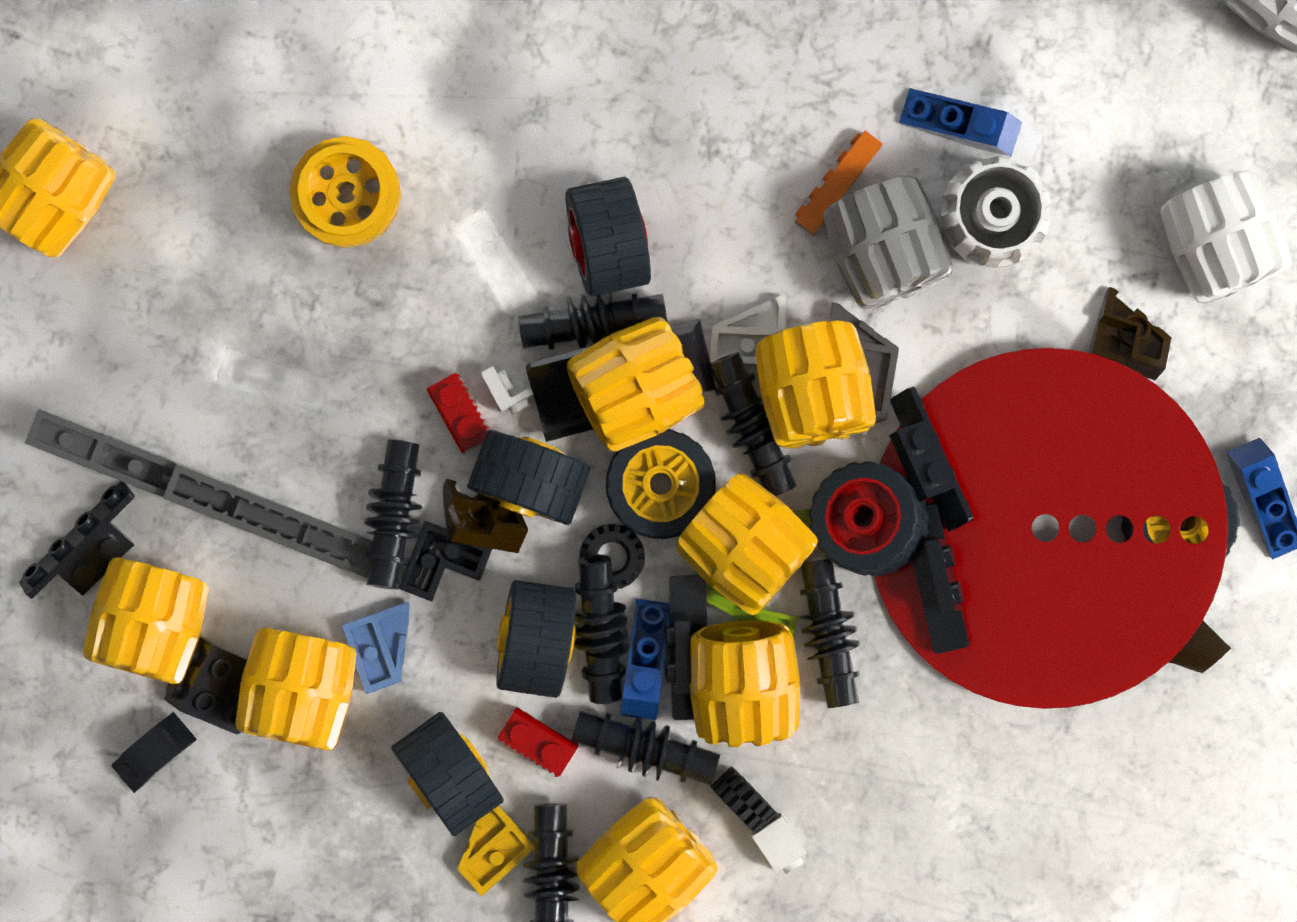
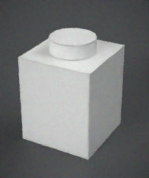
M781 813L771 819L758 833H751L752 838L776 873L783 869L787 874L804 862L801 857L807 852Z

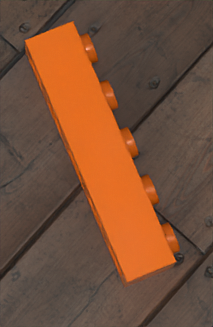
M866 130L862 135L859 132L850 142L853 147L848 153L845 150L836 160L839 163L836 169L832 170L830 168L822 178L825 181L821 188L816 186L809 195L811 199L807 206L802 204L795 213V216L798 217L795 223L812 236L824 222V211L846 194L882 147L883 143Z

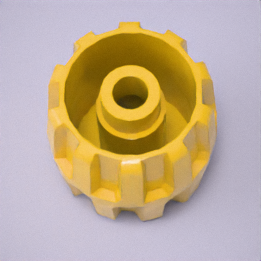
M32 117L27 120L0 153V228L33 250L48 257L58 258L96 213L115 179V172L101 157L88 151L85 145L78 140L73 141L58 127L51 126L43 119Z
M651 318L615 332L572 357L567 362L568 375L577 398L597 436L610 451H619L659 435L696 413L704 406L701 384L692 373L694 367L691 361L684 357L679 338L672 332L670 325L663 318Z
M834 320L804 324L776 332L757 343L755 353L762 402L774 440L778 446L792 449L805 445L819 446L832 438L840 441L848 439L850 434L864 433L875 425L876 414L870 372L857 330L852 323Z
M738 473L729 479L700 510L678 538L675 548L683 559L714 590L747 614L755 615L769 603L773 596L785 585L786 581L801 567L802 563L814 551L818 540L816 535L785 503L746 474Z
M112 558L91 609L83 650L84 658L90 662L170 684H180L184 680L201 634L209 592L208 585L200 579L125 558Z
M737 620L709 625L693 633L690 639L691 683H689L698 737L704 738L706 743L712 745L727 742L728 747L734 748L749 742L756 747L770 744L773 740L783 741L792 737L799 726L800 676L794 637L788 626L765 620Z
M266 627L259 628L255 634L241 679L236 717L237 730L245 734L326 751L334 750L338 744L351 701L356 649L347 644Z
M650 796L620 817L604 832L577 862L576 871L587 891L615 922H667L680 913L716 875L718 866L709 849L699 842L697 834L691 828H686L682 824L679 815L674 810L670 811L660 799Z

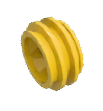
M349 136L325 139L307 150L294 168L289 188L293 212L303 228L324 244L342 248L367 245L383 235L397 216L402 195L398 173L385 153L366 140ZM357 160L360 162L361 168L357 173H350L347 170L349 161ZM326 166H330L334 170V175L329 180L323 179L320 175L321 170ZM369 180H377L379 182L380 188L377 192L370 193L366 190V184ZM345 185L355 187L352 192L355 198L350 203L339 201L342 197L339 190ZM316 193H324L326 196L325 204L322 206L314 205L313 196ZM363 206H369L372 213L365 220L361 219L358 216V211ZM341 212L345 216V222L341 226H335L331 221L333 214Z

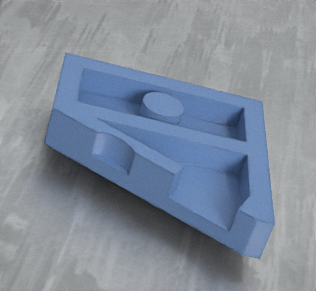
M409 602L341 625L348 645L356 649L355 665L366 694L402 681L411 608Z

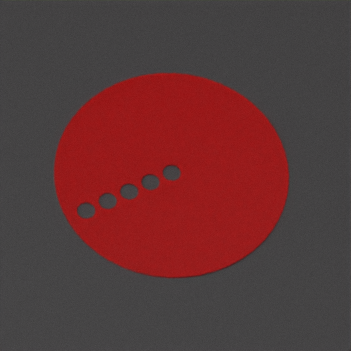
M1058 348L1023 349L981 360L958 371L938 384L921 400L924 403L927 415L939 437L940 444L949 464L954 470L955 477L973 515V521L951 532L947 530L941 517L947 545L951 544L955 554L956 566H953L955 580L960 581L964 593V602L961 603L970 646L940 654L934 653L912 561L909 565L900 568L898 572L875 577V581L889 615L914 650L938 672L975 694L1001 703L1040 709L1069 708L1114 697L1137 686L1171 661L1189 642L1204 620L1214 600L1223 573L1228 540L1227 505L1216 462L1198 428L1179 404L1158 385L1127 366L1096 354ZM890 440L880 464L886 465L907 477L894 445ZM933 497L925 500L927 505L935 504ZM871 513V514L868 515V524H867V526H868V525L872 522V520H873V516H874L873 513ZM1040 515H1051L1059 523V533L1052 541H1040L1033 534V522ZM1078 515H1087L1096 524V533L1087 542H1078L1069 533L1070 522ZM1117 515L1127 517L1133 524L1131 538L1123 543L1112 541L1106 533L1108 521ZM1152 516L1164 517L1170 524V535L1162 543H1152L1144 536V523ZM1191 516L1202 518L1208 526L1207 537L1198 544L1188 543L1181 536V525L1185 519Z

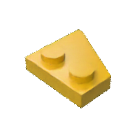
M499 805L476 822L457 870L482 897L534 851L535 844Z

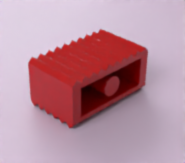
M453 373L426 390L462 454H465L483 443L486 432L490 427L486 425V420L482 419L483 414L479 412V407L475 406L476 401L472 400V394L468 393L469 389L465 387V382L461 380L462 376Z
M516 707L498 736L499 742L504 741L505 746H511V750L517 749V753H523V756L529 757L530 761H536V765L542 764V768H548L549 773L554 772L555 777L561 776L579 746Z

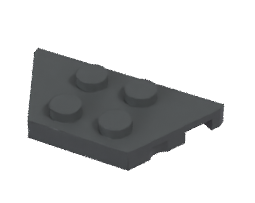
M833 302L829 321H846L855 326L870 372L876 414L875 424L886 421L899 347L878 334L865 322L852 315L839 303Z

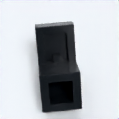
M172 712L125 750L111 767L132 792L135 793L164 767L180 756L197 739L175 712Z

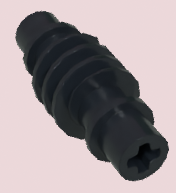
M635 292L631 294L632 299L613 301L612 293H609L607 304L604 303L601 295H598L594 298V305L590 306L584 294L580 297L579 308H575L571 298L567 297L568 309L550 311L549 306H545L542 313L518 316L522 346L525 349L548 345L549 350H554L557 343L576 340L579 348H586L589 337L593 344L602 340L603 335L607 337L651 318H663L668 323L664 295L658 294L638 298V294Z
M739 352L731 353L711 362L709 366L718 385L714 389L716 396H723L729 410L720 417L721 422L735 421V424L726 433L727 435L740 433L741 437L732 444V447L747 448L743 455L748 454L754 467L750 471L752 478L758 477L761 486L774 496L781 495L795 488L797 485L788 466L792 459L789 454L783 455L780 446L774 440L764 405L760 403L762 397H758L752 383L756 379L755 374H748Z
M387 440L384 464L378 465V471L383 472L381 488H372L368 491L369 496L380 502L366 505V510L378 515L364 519L365 525L375 529V531L366 532L367 534L374 535L371 553H365V559L370 561L367 586L399 590L402 565H408L409 559L404 558L406 539L418 538V534L407 529L408 525L420 524V520L409 515V511L422 509V505L411 500L412 496H417L413 494L415 477H421V470L416 469L420 447L417 443Z
M601 554L588 555L578 560L580 581L574 585L575 592L581 595L582 609L575 611L574 621L581 622L575 625V635L583 636L574 641V648L585 650L586 666L583 667L581 673L582 678L588 681L590 702L610 704L622 698L620 678L625 675V667L619 663V656L627 653L629 650V644L626 641L628 630L625 627L627 617L624 613L626 605L614 602V592L619 589V584L617 580L612 578L611 558Z
M829 559L802 563L801 572L805 589L799 591L800 596L806 595L809 614L798 617L802 620L812 621L811 625L801 629V633L815 635L814 639L804 644V648L818 650V653L808 657L807 660L818 659L821 677L816 678L817 684H823L827 708L859 703L855 678L859 677L860 673L859 670L853 671L849 651L860 646L859 640L846 639L847 636L857 631V627L843 624L855 617L854 612L841 610L838 589L843 588L842 582L837 583L834 565Z
M580 710L571 742L595 749L593 754L595 756H599L601 751L619 757L617 769L624 759L627 758L628 772L630 773L634 771L639 762L642 763L643 777H647L651 769L656 767V781H659L661 772L665 771L680 776L679 782L685 783L686 778L707 785L712 784L720 754L696 747L698 741L692 740L691 744H687L674 739L670 740V726L667 725L664 726L657 736L655 721H651L645 731H642V717H636L629 727V725L610 720L612 714L606 713L605 718Z
M535 804L534 830H529V836L535 837L536 860L523 864V868L536 871V875L524 878V883L536 886V890L524 893L525 898L535 900V919L530 922H574L573 919L568 918V902L579 899L567 894L578 891L580 885L567 880L578 876L576 868L567 865L577 862L579 855L568 854V837L573 836V830L567 829V804Z

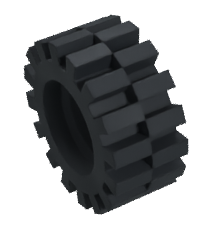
M617 524L602 525L595 528L585 537L580 548L579 559L584 556L598 554L600 548L606 543L615 542L620 544L626 551L627 560L621 569L612 571V578L618 581L619 589H622L633 583L642 572L645 562L644 547L639 537L629 528Z
M732 766L710 786L721 800L755 834L777 814L770 804Z

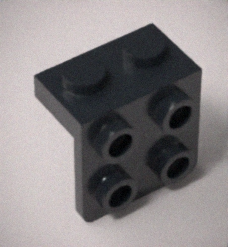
M589 347L542 358L528 363L525 367L546 442L593 430L577 398L567 370V362Z
M200 636L184 680L180 684L168 683L164 700L180 712L233 734H240L241 732L236 728V717L241 679L247 659L222 649L209 639Z

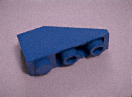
M912 88L909 89L899 121L900 124L1009 157H1012L1022 125L1019 119L1007 111Z
M1261 438L1228 451L1227 455L1237 484L1271 559L1273 560L1296 550L1297 518L1275 454Z
M636 599L620 716L642 717V719L649 720L657 719L667 648L665 645L664 627L665 625H670L669 603Z

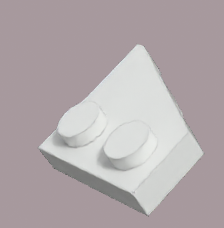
M780 295L768 302L712 325L710 363L731 353L739 352L744 364L757 365L755 353L757 343L767 336L785 330L787 295Z

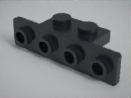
M913 386L905 389L890 400L902 429L893 432L889 437L910 484L916 492L917 499L921 502L933 497L947 530L951 532L973 521V515L916 388Z
M120 481L116 486L109 487L101 496L100 502L91 511L83 513L76 520L74 528L65 537L55 540L50 546L48 553L38 563H33L25 570L19 583L24 593L30 599H33L57 574L83 596L105 575L112 558H122L134 546L132 540L111 522L135 498L128 484Z
M931 504L925 506L929 514L927 539L924 540L920 553L912 560L933 651L935 654L969 647L970 640L961 603L964 602V593L960 581L955 580L953 566H956L955 554L951 544L947 545L938 505Z
M700 575L669 577L670 625H665L664 627L665 645L670 647V661L665 662L666 682L671 683L672 718L674 720H694L689 683H691L690 639L694 632L707 626L706 581Z

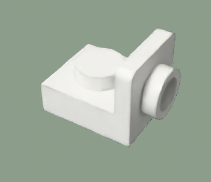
M492 366L481 372L501 412L510 410L513 415L531 405L528 400L533 396L531 388L513 397L509 395L508 392L513 390L514 387L504 370L497 373L495 367Z

